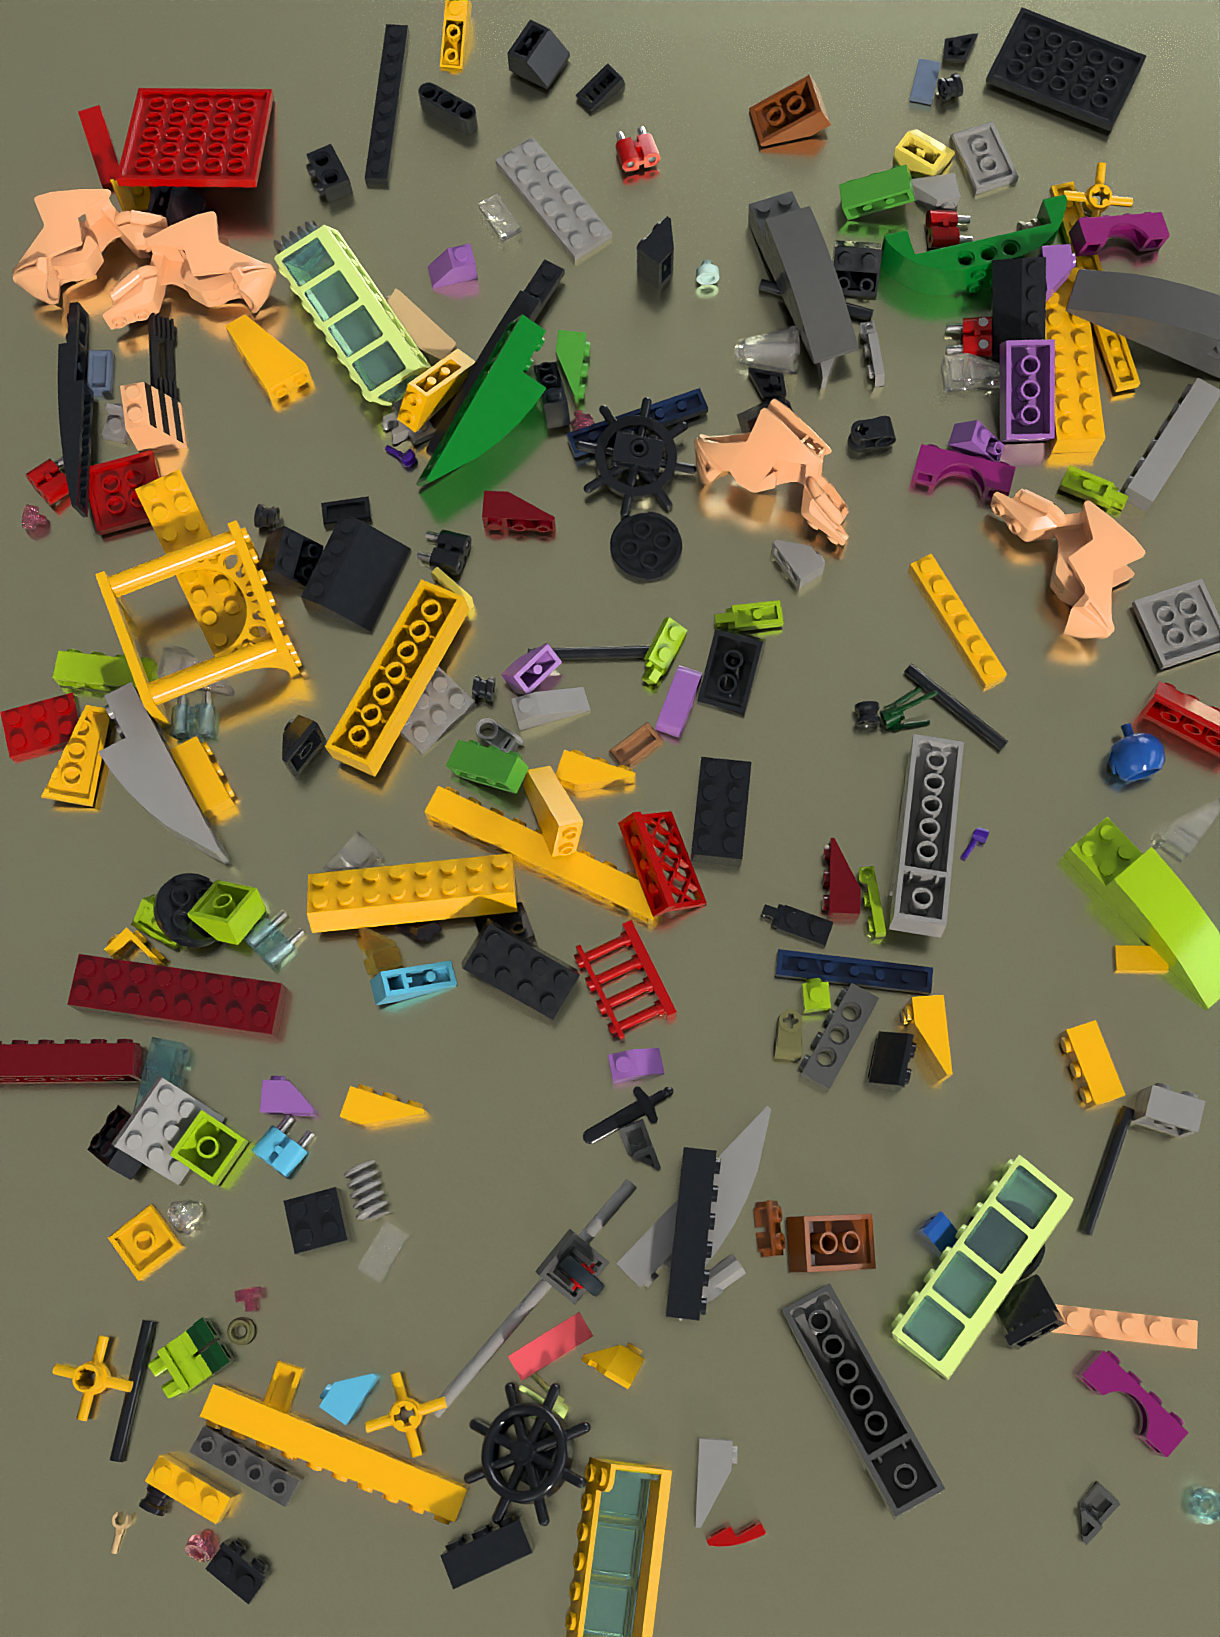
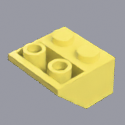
M917 129L911 130L905 134L896 146L892 165L902 166L907 164L909 172L914 178L940 175L955 155V151Z

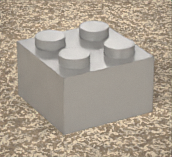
M1155 1083V1085L1148 1086L1138 1092L1134 1108L1135 1112L1131 1122L1184 1138L1199 1132L1206 1101L1197 1099L1198 1095L1188 1091L1178 1093L1171 1091L1172 1087L1169 1085Z

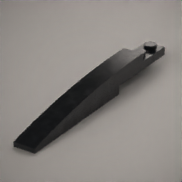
M544 259L525 290L519 291L460 387L426 448V452L433 455L508 324L522 314L534 322L565 275V269Z
M77 301L69 303L67 343L58 345V410L63 461L71 505L84 518L88 517L94 392L86 384L89 314Z

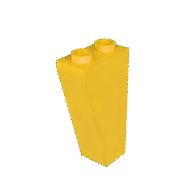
M243 315L225 325L231 341L271 401L283 397L291 389L304 385L312 378L308 366L303 360L248 316Z
M456 349L409 382L397 420L416 433L459 391L476 361L461 350Z
M551 766L528 769L523 786L551 856H567L576 852L583 826L582 817Z

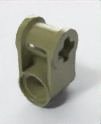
M787 1009L777 1018L773 1049L774 1059L801 1060L802 1016L798 1011ZM788 1016H791V1021L796 1023L791 1028H788L787 1023H783V1020Z

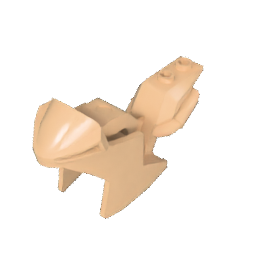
M76 189L49 192L36 196L34 201L43 220L44 227L13 269V281L33 297L49 305H55L59 303L60 286L68 282H77L94 277L104 262L101 253L108 243L115 238L120 237L137 257L152 258L153 252L145 244V240L167 228V219L163 215L136 210L119 213L110 202L111 191L108 189ZM85 214V222H79L78 218Z
M214 211L197 214L146 238L145 244L153 252L150 265L142 266L137 270L134 269L112 288L110 295L115 305L103 314V318L110 329L113 330L123 328L127 324L136 321L146 320L152 313L158 314L165 295V288L168 284L177 285L188 291L192 299L207 307L225 304L229 300L241 298L245 300L252 313H257L269 297L276 281V271L271 264L261 262L230 248L227 237L219 239L217 215Z
M777 399L771 400L768 408L764 407L760 411L751 432L723 436L700 434L694 441L696 467L701 484H710L723 471H730L739 485L754 493L773 489L779 484L798 482L804 485L801 514L807 519V523L812 528L820 529L826 533V537L832 543H839L842 546L846 543L849 535L841 523L849 513L848 506L833 484L829 483L822 475L824 455L830 454L832 450L802 419Z
M1020 489L1013 498L998 491L994 493L990 504L991 509L996 516L1001 517L1007 523L1009 530L1013 534H1017L1025 542L1049 540L1052 538H1056L1058 541V551L1053 566L1050 587L1061 601L1072 607L1067 623L1062 628V635L1082 639H1104L1109 637L1114 632L1111 611L1112 588L1133 578L1135 573L1127 564L1145 555V550L1111 516L1089 500L1084 502L1081 512L1064 514L1058 506L1053 504L1054 502L1027 489Z

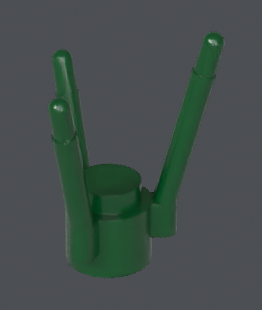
M917 687L893 703L884 706L879 713L885 728L892 727L893 731H897L902 728L929 725L930 720L901 723V720L905 719L903 711L936 696L938 692L933 691L900 706V704L921 691V687Z

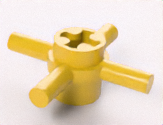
M1104 162L1097 163L1095 184L1089 187L1086 192L1064 190L1062 195H1066L1069 201L1082 202L1083 210L1090 214L1091 217H1100V213L1104 212L1110 205L1131 208L1133 204V198L1112 196L1110 188L1104 185L1106 163ZM1092 196H1099L1101 198L1100 205H1097V198H1092Z
M98 1335L92 1361L86 1362L78 1368L58 1363L53 1367L54 1375L71 1378L76 1390L83 1393L76 1417L77 1420L87 1421L94 1395L103 1392L107 1387L125 1392H131L133 1388V1381L112 1377L109 1368L103 1363L109 1341L107 1336ZM89 1372L95 1373L94 1380L88 1379Z
M401 1372L391 1374L390 1377L397 1401L391 1406L388 1415L366 1421L365 1428L367 1433L392 1425L397 1430L405 1432L411 1456L414 1458L423 1455L416 1428L421 1423L423 1415L447 1408L445 1396L420 1404L415 1399L407 1397ZM404 1406L407 1410H413L414 1413L413 1416H410L407 1423H404L400 1417V1408Z

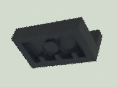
M227 1539L219 1546L220 1549L205 1569L243 1601L250 1604L271 1573L266 1570L268 1565L258 1557L253 1559L245 1553L246 1547L236 1539L232 1541Z

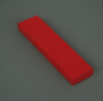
M100 105L78 111L101 185L103 189L113 187L110 180H116L120 164Z

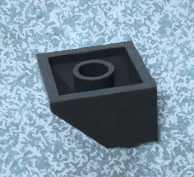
M301 715L290 720L286 724L285 732L283 733L282 761L294 777L297 776L326 739L317 722Z

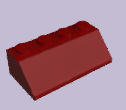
M1159 681L1153 688L1140 714L1220 755V709L1203 704L1197 697L1178 691L1170 683Z

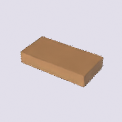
M646 722L609 750V754L618 765L630 768L661 745L663 739L649 722Z

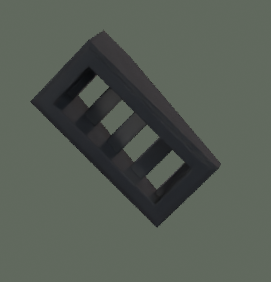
M607 63L576 94V97L592 112L625 85L624 79ZM608 78L612 80L610 84L606 81ZM602 83L606 86L604 90L599 86ZM594 89L600 93L598 96L593 92ZM587 94L594 99L592 102L585 97Z

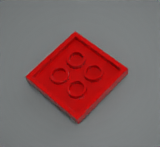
M153 450L90 466L89 499L96 530L99 535L150 522L135 489L160 478Z

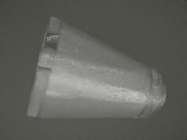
M790 326L741 339L739 345H735V359H739V363L743 365L797 375L800 363H795L798 355H800L799 331L796 330L797 326Z

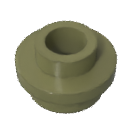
M245 1317L235 1318L227 1328L229 1340L236 1345L249 1343L255 1334L254 1324ZM240 1326H244L246 1329V1333L242 1337L237 1333V1329Z

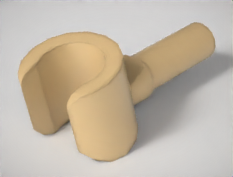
M116 1512L112 1517V1524L116 1529L110 1553L117 1554L124 1529L131 1525L132 1519L128 1514L125 1523L121 1526L118 1524L120 1512Z

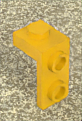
M126 927L120 934H115L107 943L108 946L104 949L112 958L119 960L136 944L156 965L166 966L162 962L165 958L164 955L155 947L150 950L145 945L148 940L138 930L133 933Z

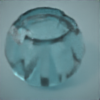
M1200 1487L1191 1493L1188 1498V1508L1194 1519L1208 1525L1220 1520V1494L1210 1487ZM1202 1501H1208L1211 1504V1509L1208 1510L1201 1507Z

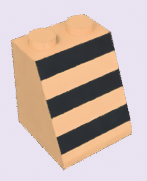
M146 382L120 386L125 428L139 453L153 450L154 453L188 448L181 403Z

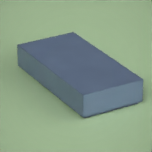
M919 58L909 101L932 104L941 62Z
M89 350L87 385L94 392V396H112L114 353L112 350Z

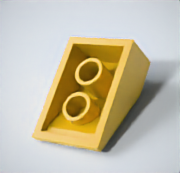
M944 995L911 997L906 1003L905 1009H901L902 1024H906L907 1032L914 1035V1043H917V1048L939 1082L945 1081L953 1073Z

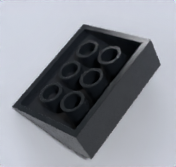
M341 513L301 595L305 608L372 634L408 559L411 548L369 524Z

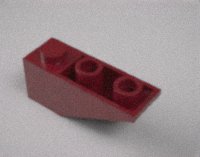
M484 491L482 511L484 527L491 530H500L502 528H511L515 531L535 529L539 532L556 530L555 517L510 492Z
M830 838L828 845H824L823 860L828 861V870L823 871V885H827V895H823L822 910H827V918L858 919L860 915L861 888L835 838Z

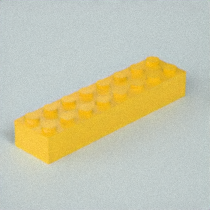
M1083 267L1072 268L1068 279L1046 301L1045 340L1055 339V438L1049 440L1051 454L1099 451L1105 440L1091 323L1065 311L1079 269H1083Z
M180 469L135 489L165 554L213 537ZM219 556L216 557L217 560H210V562L217 564ZM224 562V568L228 569L226 563ZM205 569L190 570L177 574L176 577L214 657L220 655L235 643L246 621L247 607L235 582L219 572ZM252 627L250 634L261 638L257 627ZM245 640L243 642V647L247 646L248 643L251 646L253 645V643H251L249 640Z
M422 579L420 580L325 745L332 758L374 777L377 775L469 612V607L463 596Z
M512 853L308 874L307 916L312 933L517 912L515 870Z

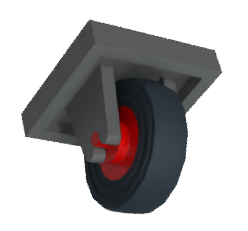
M569 1229L535 1272L573 1304H576L586 1290L593 1296L600 1294L605 1285L597 1277L609 1261Z

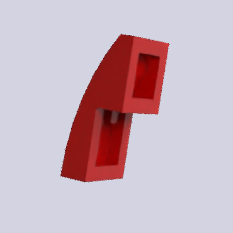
M759 1520L736 1534L731 1525L728 1524L705 1538L709 1546L721 1547L746 1543L767 1533Z

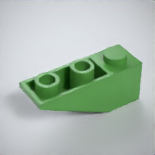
M558 330L555 350L556 362L574 406L579 407L580 398L584 399L585 384H582V378H587L588 363H585V356H590L591 342H587L586 332Z

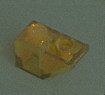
M358 927L360 935L356 936L360 950L365 949L368 959L363 961L368 975L373 974L375 977L382 971L405 968L399 947L394 940L367 927Z

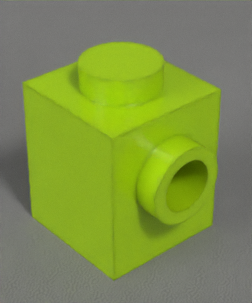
M820 978L806 980V983H802L800 987L802 1015L829 1012L831 1008L829 982H822Z

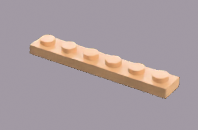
M1055 1304L1066 1324L1051 1331L1054 1333L1197 1349L1198 1321Z

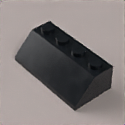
M1046 257L992 260V358H1000V344L1005 341L1045 340Z

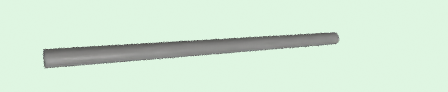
M626 1179L578 1236L589 1244L637 1187L630 1180ZM543 1278L537 1282L438 1397L445 1396L447 1408L552 1287ZM447 1408L432 1413L439 1418Z

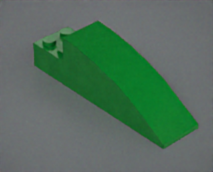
M523 314L508 324L416 485L420 487L480 457L517 426L533 408L546 390V387L524 372H527L533 363L531 357L534 351L538 352L545 342L543 336L546 330Z

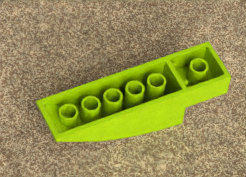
M1106 817L1063 856L1138 937L1163 958L1169 965V970L1206 1009H1209L1220 999L1219 931L1190 891L1152 847L1142 854L1124 833Z

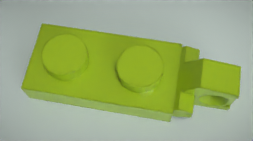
M1069 465L1059 486V489L1084 500H1089L1105 508L1114 507L1123 510L1129 497L1118 492L1119 488L1115 487L1113 482Z
M780 600L732 605L731 608L725 609L726 613L714 614L715 629L719 627L728 628V630L735 632L781 627L784 624Z
M670 617L664 618L643 659L645 660L644 665L647 668L641 679L647 684H656L659 677L665 675L687 632V629Z
M874 866L860 867L859 883L867 889V892H863L865 907H870L871 916L867 917L869 932L874 931L875 939L886 937V928Z

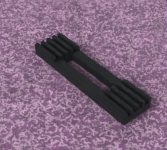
M152 313L148 317L150 385L177 401L173 359L174 319L169 320L168 317L164 319V316L160 317L158 314L155 316V313ZM158 341L164 342L165 378L163 380L162 377H159Z

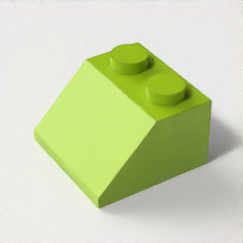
M216 879L187 915L216 940L239 945L265 913L266 908L257 888Z
M201 1110L170 1155L213 1185L218 1186L249 1141Z

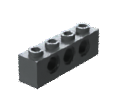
M851 983L848 989L842 988L836 1001L840 1002L837 1010H830L823 1022L828 1025L823 1034L821 1032L817 1033L811 1044L815 1047L812 1055L806 1054L799 1066L803 1070L800 1075L801 1078L826 1092L829 1091L879 1000L877 996ZM852 1008L856 1013V1018L853 1020L845 1018L843 1009ZM831 1031H841L844 1040L842 1042L833 1041L830 1036ZM822 1052L828 1053L831 1057V1064H821L818 1060V1054Z
M208 1425L203 1426L189 1451L284 1507L292 1503L305 1479L222 1430Z

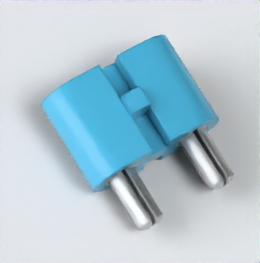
M286 1115L277 1127L271 1125L251 1150L285 1178L289 1177L306 1156L307 1151L304 1148L314 1137V1134L307 1130L298 1143L288 1138L284 1132L294 1121L290 1115Z

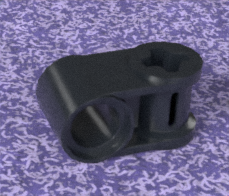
M889 416L855 421L852 424L851 433L848 437L849 447L856 451L888 447L896 442L894 428Z

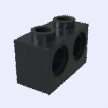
M332 144L306 154L309 163L306 165L309 176L311 178L315 177L317 181L315 182L316 189L320 196H325L328 203L353 193L350 179Z

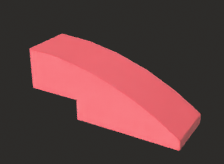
M580 1312L512 1353L508 1358L521 1381L591 1338L593 1334Z

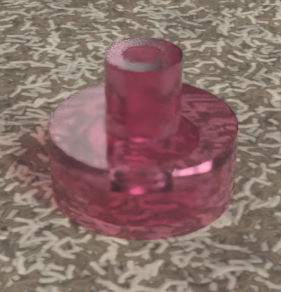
M577 410L574 412L575 418L570 423L572 430L575 431L595 424V421L591 414H584L582 410Z
M27 504L22 515V527L34 530L37 524L45 525L46 516L39 514L37 506Z
M261 1286L234 1291L235 1302H244L245 1312L255 1311V1300L263 1298Z
M202 1531L200 1536H191L184 1548L186 1554L194 1560L208 1562L215 1550L214 1544L210 1541L212 1534L208 1531Z

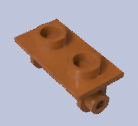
M778 1201L755 1202L756 1208H753L755 1226H765L766 1231L756 1233L758 1252H761V1257L784 1255L783 1249H785L786 1241L784 1234L781 1233L780 1222L782 1221L783 1214Z

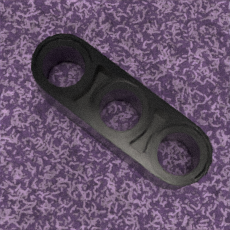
M426 82L419 87L418 94L421 109L426 114L466 135L472 134L477 130L476 109L472 104L431 82Z

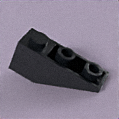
M543 362L540 365H534L536 381L546 387L540 399L547 428L571 424L568 401L557 362Z

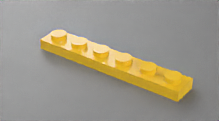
M929 554L911 563L909 569L982 686L986 688L1007 676L1006 671L933 555Z

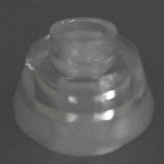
M188 1199L174 1201L169 1206V1221L179 1234H192L202 1220L203 1211L197 1202Z

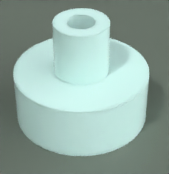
M711 260L702 261V265L696 269V281L702 285L716 283L719 280V268L711 264Z

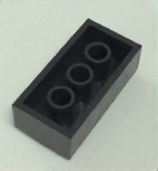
M701 757L691 862L741 867L752 762Z
M489 918L461 962L462 969L552 1020L580 976L576 968Z

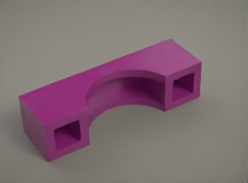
M1162 212L1126 213L1116 216L1103 215L1090 218L1085 216L1078 218L1069 231L1076 256L1097 255L1107 242V239L1111 237H1119L1129 241L1138 251L1159 250L1170 236Z
M921 444L911 480L935 486L941 478L947 475L962 474L976 482L980 489L981 497L992 500L993 494L997 491L1006 496L1009 495L1016 467L1002 461L986 460L982 456L965 455L958 450L949 451L933 444Z
M1097 1350L1076 1375L1096 1395H1106L1110 1392L1120 1391L1132 1398L1141 1414L1139 1436L1159 1456L1167 1458L1189 1433L1183 1427L1184 1421L1174 1412L1168 1413L1161 1406L1163 1401L1152 1391L1147 1393L1140 1386L1142 1381L1133 1372H1126L1119 1366L1121 1361L1109 1350L1107 1352Z

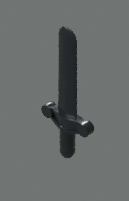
M635 1087L633 1093L637 1101L587 1129L583 1133V1140L588 1144H593L615 1132L619 1127L625 1126L645 1114L650 1123H656L658 1117L654 1106L666 1100V1097H671L674 1093L673 1088L665 1087L663 1091L660 1090L648 1096L641 1087Z

